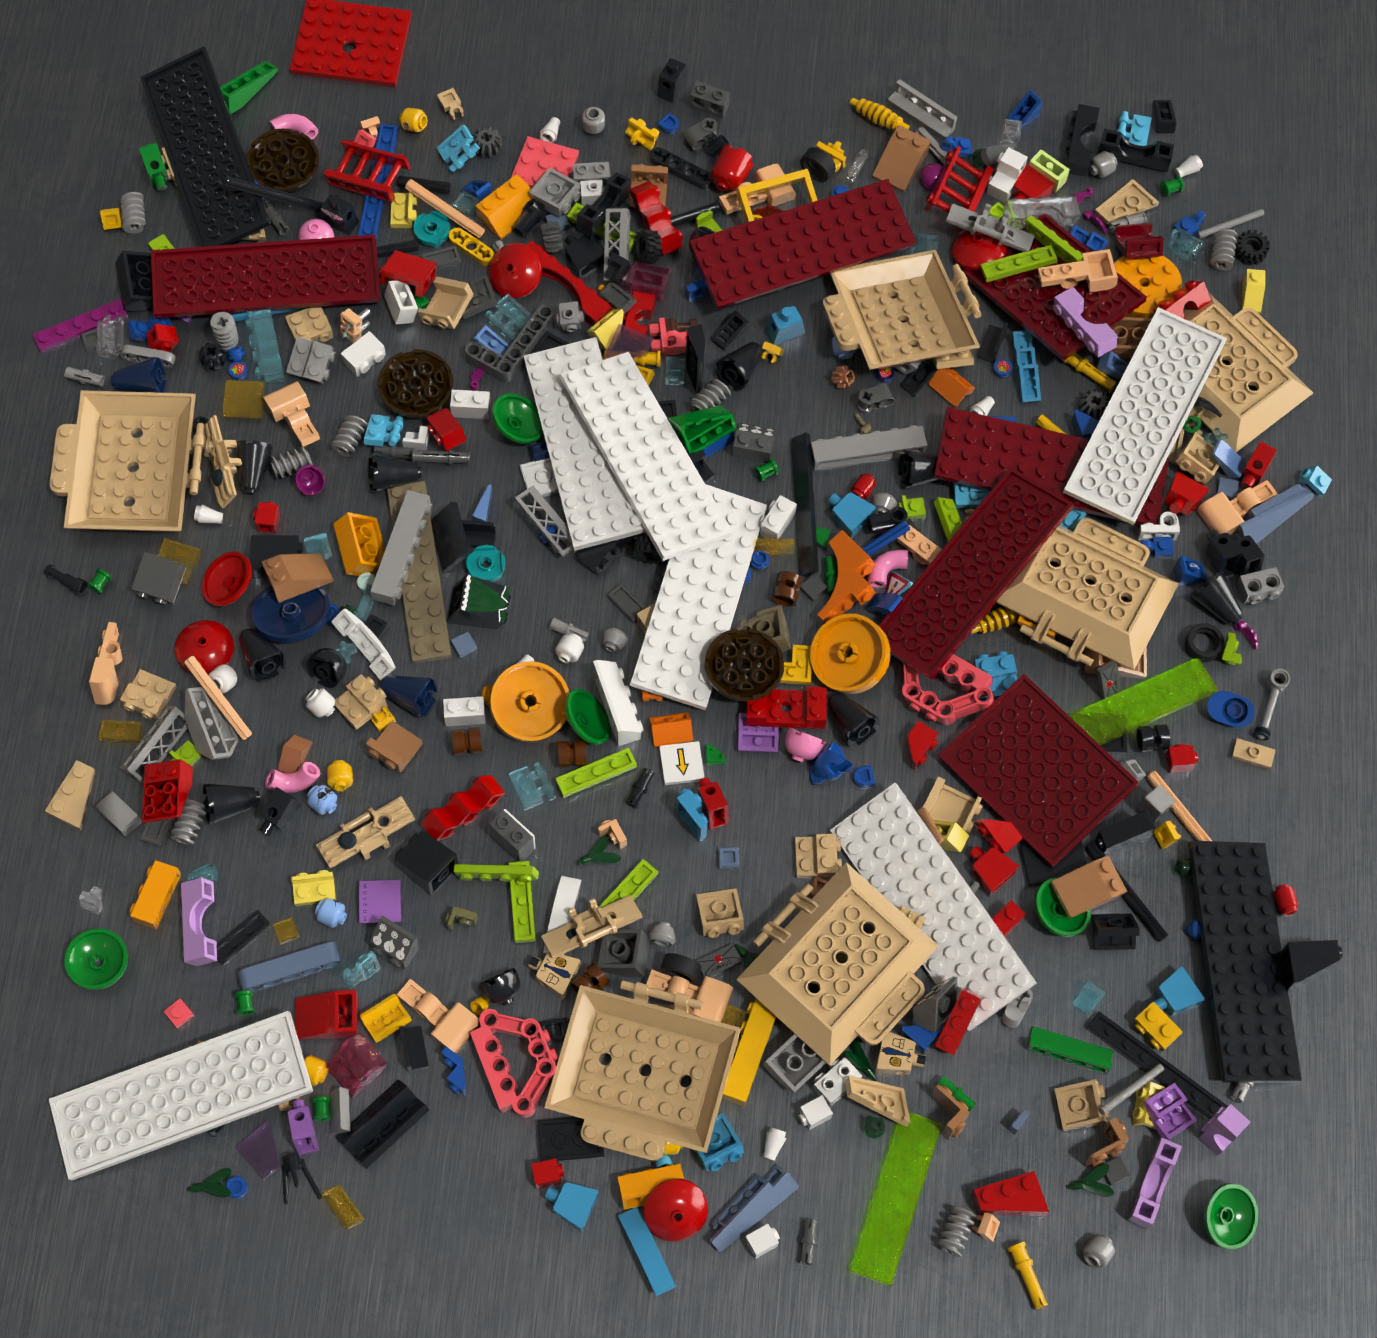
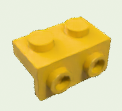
M396 994L385 998L360 1015L365 1028L376 1043L397 1031L399 1026H405L412 1021Z
M1154 1001L1134 1020L1136 1029L1143 1035L1146 1033L1151 1038L1150 1043L1157 1050L1165 1051L1183 1033Z

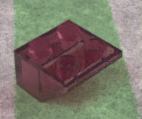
M637 261L632 266L628 279V294L633 295V291L656 295V301L664 302L672 269L647 263H638Z
M360 1033L344 1041L327 1064V1068H329V1072L343 1088L349 1090V1095L353 1098L372 1083L388 1063Z

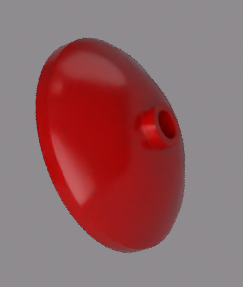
M966 231L955 239L952 245V256L955 262L963 268L981 270V264L1004 258L1007 253V246L1003 244L1000 246L998 245L999 240L977 231L974 235L970 231Z
M511 243L503 246L495 253L489 266V278L493 288L502 296L511 299H518L529 295L538 286L542 276V263L538 254L531 247L522 243ZM510 266H513L512 271H509Z
M228 552L215 559L206 570L202 580V594L205 600L214 606H226L239 599L250 583L252 568L249 559L239 552Z
M212 620L196 621L186 626L178 635L175 642V656L180 666L189 673L191 672L184 662L189 657L194 656L209 675L219 665L229 664L234 654V640L230 631L224 625ZM202 640L206 641L204 644H199Z
M669 1179L656 1185L648 1194L643 1208L644 1219L649 1230L658 1238L671 1242L683 1241L697 1234L705 1224L708 1215L707 1200L702 1190L691 1181ZM680 1213L681 1217L674 1218L675 1214Z

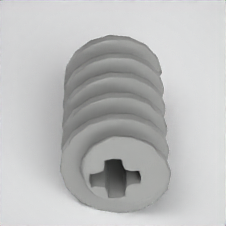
M139 192L126 193L120 199L122 227L125 232L131 234L143 232V226L146 224L145 209L143 207L144 197Z
M1221 229L1214 234L1210 264L1216 270L1230 271L1233 268L1236 238L1238 236L1234 230Z
M226 312L214 314L210 324L215 342L224 347L225 351L236 347L239 342V336L234 318Z
M712 379L709 384L705 385V388L701 389L689 401L690 408L694 412L715 407V405L719 406L721 404L720 400H726L725 395L730 396L731 392L723 382Z
M347 415L337 435H335L334 441L331 443L333 451L341 456L350 458L348 452H355L353 446H358L356 440H361L360 434H364L365 430L363 428H367L368 423L357 416Z
M303 446L300 447V453L296 449H293L292 455L286 451L285 458L281 453L278 454V460L271 456V466L276 479L277 474L284 478L285 471L292 475V469L297 472L300 466L305 464L313 465L308 450H305Z
M187 799L180 818H177L178 821L174 823L175 828L171 831L173 836H170V838L184 845H194L190 838H197L198 836L193 830L201 829L196 823H203V819L199 816H206L207 813L202 810L205 806L197 801Z
M952 1207L950 1210L952 1215L947 1217L949 1223L944 1225L946 1231L941 1232L943 1239H939L937 1243L946 1253L962 1257V1254L957 1250L965 1249V1246L960 1242L968 1241L964 1233H971L967 1225H974L975 1223L970 1217L977 1216L964 1208Z

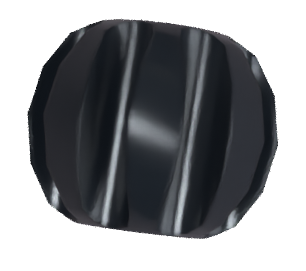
M216 342L214 344L207 343L205 347H201L199 361L205 369L218 370L220 366H224L226 363L227 353L220 344Z

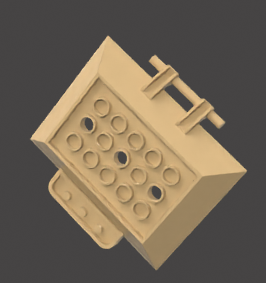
M930 250L858 264L830 273L838 294L826 297L823 300V309L839 348L845 351L861 348L869 370L954 355L980 348L967 319L972 313L975 318L981 317L979 303L976 297L972 295L967 284L968 279L965 273L961 271L959 265L955 264L952 266L955 275L953 280L950 281L937 251ZM961 289L966 298L963 305L960 304L956 295Z
M1209 293L1212 301L1200 310L1186 309L1183 311L1186 320L1227 338L1199 394V397L1211 402L1221 412L1222 416L1220 418L1213 412L1198 406H1193L1189 416L1195 415L1199 417L1219 439H1222L1235 452H1238L1311 396L1313 392L1288 369L1298 356L1297 350L1252 308H1244L1233 316ZM1222 360H1228L1231 365L1223 364ZM1248 386H1255L1257 391L1250 390ZM1189 419L1190 422H1187V425L1195 429L1196 422L1193 419ZM1200 429L1196 431L1200 436H1202L1203 432Z
M81 391L77 424H63L56 431L50 477L52 492L57 496H68L64 529L181 532L186 489L190 487V494L197 495L198 484L201 483L202 474L200 465L202 449H204L205 425L203 423L197 424L196 434L191 439L196 394ZM135 432L143 433L139 438L133 437ZM194 453L193 466L190 469V473H188L189 455ZM136 465L139 467L135 472L129 471L131 466ZM126 501H135L132 506H125Z
M1083 518L1079 521L1074 532L1059 525L996 603L1039 623L1036 630L1023 624L1020 632L1032 637V640L1040 644L1044 643L1066 654L1068 658L1076 662L1080 661L1091 667L1094 659L1082 654L1084 648L1087 647L1134 671L1179 583L1144 566L1150 555L1147 546L1090 518ZM1050 562H1057L1059 567H1053ZM1091 579L1095 584L1090 585L1085 580ZM1121 597L1129 598L1130 602H1124ZM1049 629L1073 640L1072 647L1070 648L1046 636Z
M847 862L812 899L807 897L814 889L809 883L790 898L789 904L772 922L769 921L761 929V933L753 941V944L756 947H760L767 938H772L773 941L736 979L829 1066L857 1036L871 1046L879 1044L924 994V984L914 973L939 947ZM794 909H800L801 911L784 929L779 926ZM871 924L874 927V932L871 934L866 933L863 930V925ZM843 953L847 961L845 963L837 962L836 954ZM808 984H817L819 992L811 993L808 990Z
M623 980L620 988L634 992V999L580 985L544 1108L584 1119L581 1136L587 1143L650 1161L659 1160L664 1154L667 1142L707 1153L741 1028L688 1014L689 1007L702 1010L704 1004L703 1001L691 999L689 995L673 994L650 988V985L639 982L635 984ZM649 996L673 1002L674 1010L648 1003ZM609 1054L612 1058L611 1063L606 1066L602 1065L601 1057ZM644 1065L651 1066L652 1071L648 1076L641 1075L640 1071ZM684 1076H690L692 1079L689 1087L681 1086V1079Z

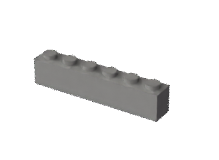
M916 425L902 429L892 428L882 432L873 431L868 434L857 433L848 437L837 436L833 439H817L811 442V459L814 471L897 459L900 454H904V449L926 453L927 442L923 426Z
M407 490L370 591L372 600L395 605L396 600L401 598L402 583L406 582L409 572L407 569L414 562L415 554L413 553L415 548L418 549L421 537L419 536L421 531H425L427 514L430 515L432 512L433 504H431L429 495Z

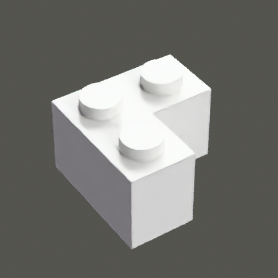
M1009 147L1005 153L1002 152L997 160L999 164L995 169L994 177L991 176L987 183V194L1006 204L1011 196L1014 183L1026 166L1028 157Z

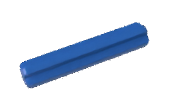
M902 521L863 546L862 549L869 556L908 532L910 530L908 523Z

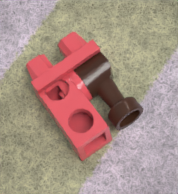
M664 317L659 318V323L649 324L650 337L660 336L661 338L651 340L652 352L660 350L662 356L685 353L686 332L683 331H686L688 327L697 325V319H690L689 323H677L674 318L665 319Z

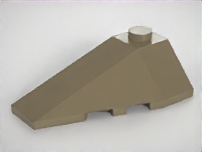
M781 605L761 610L756 613L757 616L748 621L745 619L740 622L741 625L735 627L737 630H748L749 628L759 630L770 636L778 644L781 652L791 650L790 633Z

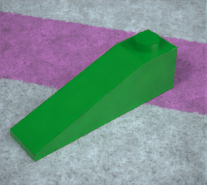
M264 61L222 85L221 90L230 115L241 109L278 72V67Z

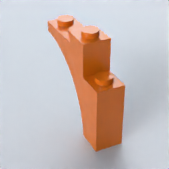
M843 530L828 542L837 558L838 577L832 596L817 614L824 624L828 620L842 615L845 611L851 609L856 601L862 606L876 593L872 586L863 578L871 573L876 566L875 563Z

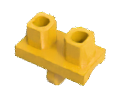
M633 118L629 119L628 128L625 131V134L631 137V144L636 145L640 143L650 151L654 148L655 141L660 133L655 128L648 129L645 121L642 119L635 120Z
M819 141L816 144V148L823 150L833 159L836 166L834 173L840 168H845L846 156L843 155L845 151L840 149L841 142L837 141L835 144L829 142L828 145H825Z

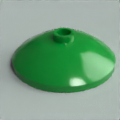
M510 393L500 396L494 402L492 418L498 430L505 437L517 443L529 444L537 441L542 436L543 429L537 406L524 396Z
M576 689L570 692L565 699V714L569 725L582 740L594 745L602 744L610 735V722L605 709L591 693L585 690Z
M1051 878L1041 884L1036 892V913L1042 924L1052 933L1062 937L1076 936L1088 926L1091 910L1069 919L1050 883L1057 878Z
M101 928L87 930L75 937L69 944L64 959L65 969L70 979L84 989L100 990L116 983L126 970L128 964L126 945L116 933ZM97 961H103L102 965L96 966Z
M1224 1184L1213 1191L1205 1206L1204 1223L1209 1237L1216 1245L1225 1249H1238L1252 1239L1257 1229L1259 1216L1255 1198L1248 1189L1239 1184Z

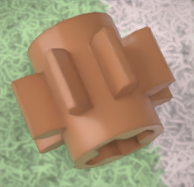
M848 365L836 366V370L832 372L831 379L834 384H837V388H848L854 382L855 375L852 370H849Z

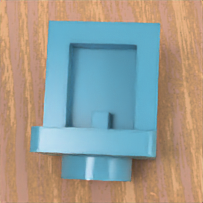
M1318 466L1306 467L1300 472L1297 483L1300 485L1308 484L1318 495H1323L1332 479Z

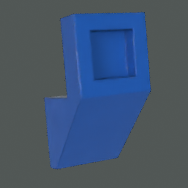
M699 267L696 268V279L698 282L695 281L686 286V298L689 302L705 296L708 290Z
M154 314L146 323L130 320L126 324L131 339L148 342L146 333L154 324L172 326L169 317L154 318Z
M446 1046L441 1052L442 1062L451 1069L455 1067L447 1077L448 1088L457 1095L461 1093L465 1096L467 1089L463 1059Z

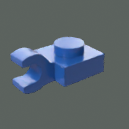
M954 136V138L945 137V143L941 142V149L944 151H953L959 146L961 150L958 157L970 158L972 156L970 139Z
M1201 210L1192 219L1187 215L1173 226V230L1186 241L1199 231L1198 225L1205 221L1203 218L1206 217V214Z
M1153 537L1151 541H1141V544L1147 546L1149 551L1153 552V558H1172L1174 555L1172 537Z

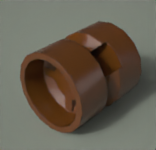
M780 571L777 575L772 601L785 607L795 606L802 582L801 576L790 571Z
M480 727L468 728L467 732L463 729L451 730L454 756L465 755L467 751H470L471 754L482 753Z
M574 740L573 744H570L569 741L557 742L559 767H570L572 763L576 766L587 765L586 741Z
M591 963L583 971L584 975H578L571 982V986L577 994L580 985L602 991L610 981L597 965Z

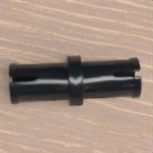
M643 768L637 782L633 783V789L625 802L629 807L633 805L632 808L636 809L643 794L647 793V787L655 774L650 769L647 772L648 768Z

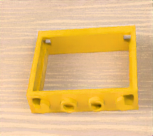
M808 169L739 187L736 195L745 223L754 221L747 198L751 195L803 181L810 203L818 201Z

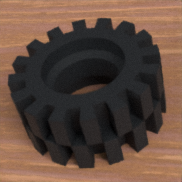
M641 229L635 235L636 241H633L635 245L633 251L635 252L633 255L638 263L654 264L657 262L656 260H659L658 255H661L660 249H662V246H660V243H662V240H660L661 236L658 234V231Z
M1248 230L1247 233L1245 231L1242 232L1235 245L1236 249L1234 252H1236V258L1239 257L1240 262L1244 260L1246 265L1250 262L1251 266H1253L1254 262L1256 265L1260 262L1262 263L1270 249L1268 237L1266 235L1262 237V232L1257 234V230H1254L1253 233L1251 230ZM1253 244L1257 246L1259 250L1250 251L1246 248L1245 245Z
M648 535L635 539L632 554L635 559L643 561V563L650 562V564L664 563Z

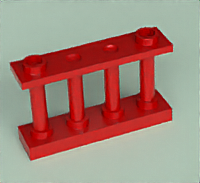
M342 139L341 144L346 153L336 170L326 169L324 176L328 185L392 203L395 199L391 188L400 168L406 170L411 168L407 158L402 154H394ZM352 155L361 157L353 174L343 173ZM368 159L377 161L368 179L359 178ZM384 164L393 166L384 183L375 182Z
M958 146L953 151L950 150L945 157L947 161L935 187L925 200L927 204L924 210L928 211L935 205L949 214L951 207L938 199L942 191L962 204L963 208L975 212L994 169L987 166L983 170H978L958 157L961 147ZM954 163L975 176V183L971 184L951 171ZM947 178L952 179L967 189L968 193H970L969 196L965 198L946 186ZM957 226L954 227V229L957 230L958 232H961L962 230H964V229L959 228V227H957Z

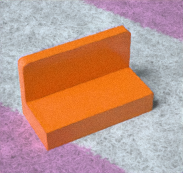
M952 368L938 369L929 382V385L955 407L960 404L965 395L972 394L975 389L974 386Z
M689 712L649 718L655 747L693 741Z

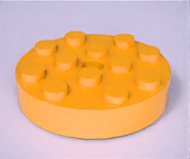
M1123 256L1114 263L1116 272L1147 296L1145 303L1125 317L1153 318V309L1159 305V302L1168 299L1174 291L1182 288V278L1179 270L1164 256L1126 259Z
M842 614L828 620L817 631L811 644L810 661L814 673L823 684L839 693L857 694L872 688L882 679L890 662V645L884 631L869 618L859 614ZM853 650L854 654L847 658V653Z
M539 662L517 663L506 669L493 685L489 700L491 716L497 727L505 735L516 741L526 743L543 741L554 735L567 719L565 699L569 694V689L562 676L550 666ZM528 697L533 698L535 701V705L529 708L525 703V699Z

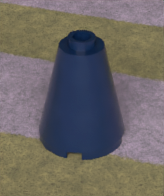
M151 357L115 371L113 376H111V384L119 391L164 393L167 380H163L162 374H166L165 368L159 357Z
M387 675L380 683V688L387 697L417 716L428 715L435 704L436 699L433 698L434 692H438V686L434 679Z

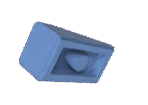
M486 325L472 340V342H478L501 356L510 347L507 342Z
M1109 351L1100 356L1097 369L1118 380L1124 374L1129 363L1114 352Z
M1219 439L1212 455L1228 478H1240L1246 467V462L1227 443Z
M490 484L487 486L472 514L473 521L488 522L492 499V485Z

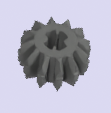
M491 126L488 129L482 127L481 131L476 129L475 134L472 135L474 138L472 145L476 143L480 149L475 153L477 155L481 154L482 157L488 155L490 158L492 153L497 155L498 150H501L502 137L497 129L492 131Z
M549 221L542 224L540 228L544 250L547 253L562 250L563 241L559 223L557 221Z
M1097 388L1094 392L1088 390L1086 394L1083 393L1081 395L1078 407L1081 412L1100 420L1109 403V396H1104V391L1098 393Z

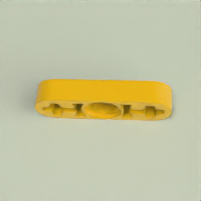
M461 228L450 230L449 242L451 245H456L458 250L483 266L490 265L494 256L491 248ZM469 244L477 246L474 250H469L466 247Z

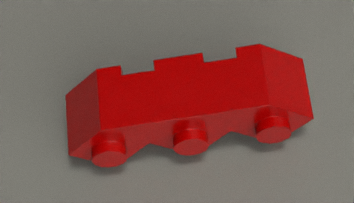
M647 181L631 188L630 193L637 212L640 211L642 214V222L646 230H656L661 236V254L665 255L682 248L681 240H683V235L679 229L677 230L671 224L670 218H672L669 208L660 203V190L658 186Z
M478 776L473 780V785L468 791L452 794L449 797L450 801L445 807L429 810L421 824L430 836L437 841L447 839L455 834L453 831L455 828H458L460 825L465 827L478 817L477 814L484 808L487 810L492 808L505 794L493 776Z

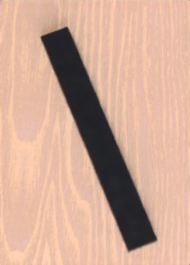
M806 432L791 439L795 503L797 504L796 525L799 575L803 578L819 572L810 434Z
M1098 1011L1086 1029L1145 1073L1157 1064H1161L1164 1067V1071L1153 1079L1166 1088L1175 1083L1188 1099L1186 1103L1209 1120L1222 1106L1225 1109L1228 1107V1105L1100 1011Z

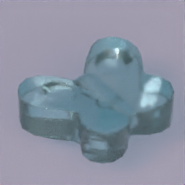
M1215 428L1212 433L1205 435L1204 441L1206 443H1214L1216 447L1219 439L1226 442L1229 436L1221 433L1219 428Z
M342 641L340 649L336 651L340 652L346 664L350 665L351 655L357 653L359 648L355 644H347L345 641Z

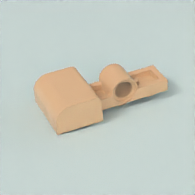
M772 164L757 170L755 181L757 183L785 174L779 164ZM745 182L739 185V187L750 185L751 183ZM791 185L751 195L747 198L750 206L767 201L770 207H774L794 200L796 193ZM736 191L719 196L718 201L726 215L741 210Z
M1110 249L1082 253L1083 261L1038 268L1041 286L1061 284L1063 288L1069 289L1074 287L1078 281L1087 280L1090 292L1112 289L1117 285L1118 276Z
M298 381L263 397L264 404L275 422L285 418L303 447L320 439L318 432L305 411V408L310 407V404Z
M1266 480L1252 489L1249 487L1243 490L1231 501L1221 492L1202 503L1197 512L1211 531L1216 530L1219 535L1223 533L1231 535L1244 522L1242 517L1248 515L1251 509L1277 496L1278 493L1269 481Z
M909 525L910 530L898 537L897 542L912 552L913 558L918 563L929 565L942 549Z
M108 622L107 629L103 630V644L98 648V657L95 658L89 680L94 702L100 705H107L114 701L119 685L114 666L121 663L123 657L120 645L117 642L119 636L117 624L113 622Z
M651 970L647 985H650V988L673 994L681 993L689 995L691 999L703 1001L702 1010L693 1008L692 1015L717 1022L722 1021L733 991V987L729 984L708 976L704 977L701 987L690 984L688 980L682 977H671Z
M411 979L397 994L398 998L435 1027L430 1033V1037L443 1048L447 1046L456 1054L470 1039V1032L481 1026L479 1019L461 1003L457 1002L451 1010H448L433 994L426 992Z

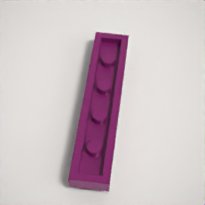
M118 299L32 335L42 353L81 337V333L103 328L127 318L128 315L126 310L123 309L121 300Z

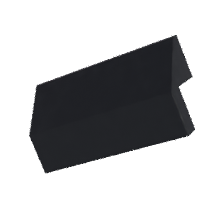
M398 1079L350 1123V1131L340 1133L335 1138L358 1163L367 1169L430 1109L413 1094L407 1085Z

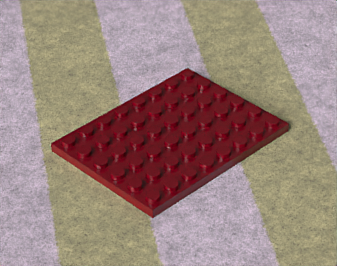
M1045 213L1037 218L1048 229L1053 230L1062 240H1066L1071 247L1080 251L1081 254L1092 252ZM1034 238L1030 250L1044 247L1043 244ZM1007 246L1005 257L1023 252ZM1057 256V263L1048 266L1066 263ZM1038 268L986 282L981 270H963L970 283L1063 362L1086 346L1082 340L1077 338L1073 329L1067 327L1064 319L1060 315L1058 316L1053 309L1054 297L1068 289L1063 288L1061 284L1042 287ZM1118 273L1117 285L1112 289L1090 292L1087 280L1078 281L1074 286L1076 291L1084 298V308L1080 314L1082 318L1093 324L1107 323L1109 327H1112L1145 303L1147 296Z
M1025 674L1015 681L938 755L1004 821L1012 822L1023 837V840L1052 868L1140 785L1124 767Z

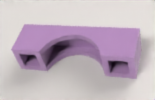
M1074 287L1055 296L1053 306L1055 313L1064 319L1067 327L1073 329L1077 338L1086 344L1090 352L1100 357L1117 347V334L1107 323L1093 324L1082 318L1080 314L1083 312L1084 298Z
M202 877L181 883L180 896L182 899L181 917L183 922L184 962L196 967L217 961L216 941L207 938L202 930L204 912L214 902V882Z
M1232 1104L1226 1109L1222 1106L1201 1129L1203 1134L1199 1139L1219 1156L1250 1124V1121Z
M1164 1138L1159 1140L1128 1221L1146 1229L1153 1225L1160 1207V1200L1165 1185L1176 1164L1182 1146Z

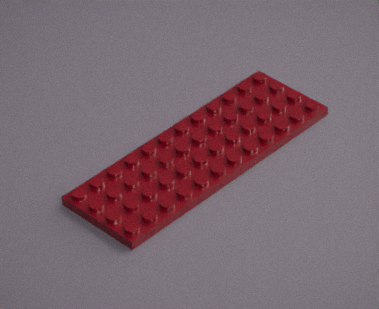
M885 179L690 240L688 244L715 307L720 309L914 247L917 241L889 179Z
M375 235L151 250L154 318L381 302Z
M951 407L946 408L933 478L991 491L1011 467L1074 503L1072 510L1123 521L1063 493L1090 439ZM1167 458L1134 524L1153 523L1154 525H1159L1169 458Z
M1010 467L904 594L903 599L895 609L879 624V627L888 638L890 654L930 680H933L1074 508V503Z

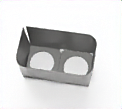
M1160 784L1141 801L1137 809L1140 812L1149 810L1155 823L1163 814L1167 813L1175 803V800Z
M113 791L96 805L99 813L124 837L130 835L142 823L141 818L137 817L138 815Z

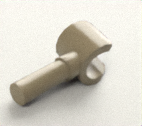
M856 413L854 416L861 426L859 433H871V425L865 423L860 415Z

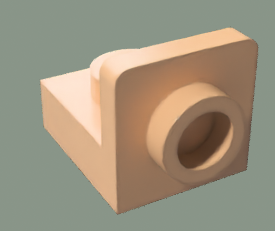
M616 819L612 821L606 820L600 824V827H598L600 837L609 833V837L614 845L617 844L620 849L627 846V839Z

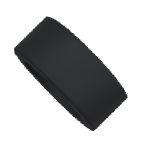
M809 148L800 160L802 169H808L810 177L818 182L827 181L836 170L833 159L819 148Z
M1208 623L1195 625L1189 631L1185 640V649L1188 655L1199 662L1215 660L1220 655L1224 646V636L1216 626ZM1197 634L1211 636L1216 643L1215 649L1212 652L1200 651L1193 643L1194 637Z
M675 953L665 954L660 967V971L663 974L671 977H682L688 980L690 984L697 983L702 966L695 960Z

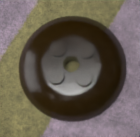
M288 128L274 129L263 133L252 142V146L246 154L254 180L260 185L284 192L294 191L305 186L314 177L319 166L318 149L312 139L302 132L300 134Z
M413 349L411 352L403 354L400 352L394 355L383 365L378 376V390L384 404L393 412L410 418L425 417L439 411L450 399L454 387L453 375L447 362L439 355L422 349Z
M735 628L720 634L710 644L705 656V672L712 686L722 695L737 701H754L767 696L779 685L784 672L783 654L778 644L767 634L751 628L748 630H737ZM741 665H746V666H748V668H747V669H743V668L740 669V666H741Z

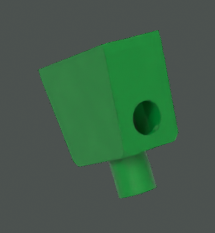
M157 143L140 147V155L151 186L156 185L159 191L168 187L166 182L169 179Z

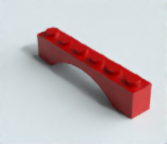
M532 240L527 244L538 254L541 260L542 276L559 282L575 296L581 311L584 313V321L591 327L612 310L607 300L601 299L594 289H589L584 284L581 278H576L571 274V271L566 266L563 267L558 263L553 255L546 253L540 244H536Z

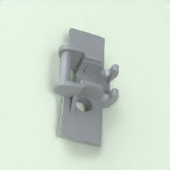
M987 203L982 215L952 204L946 219L949 224L970 231L972 235L977 231L999 240L998 245L1000 246L1003 244L1021 252L1030 250L1035 235L1007 225L1010 212L1005 211L1003 216L998 219L989 215L991 205Z

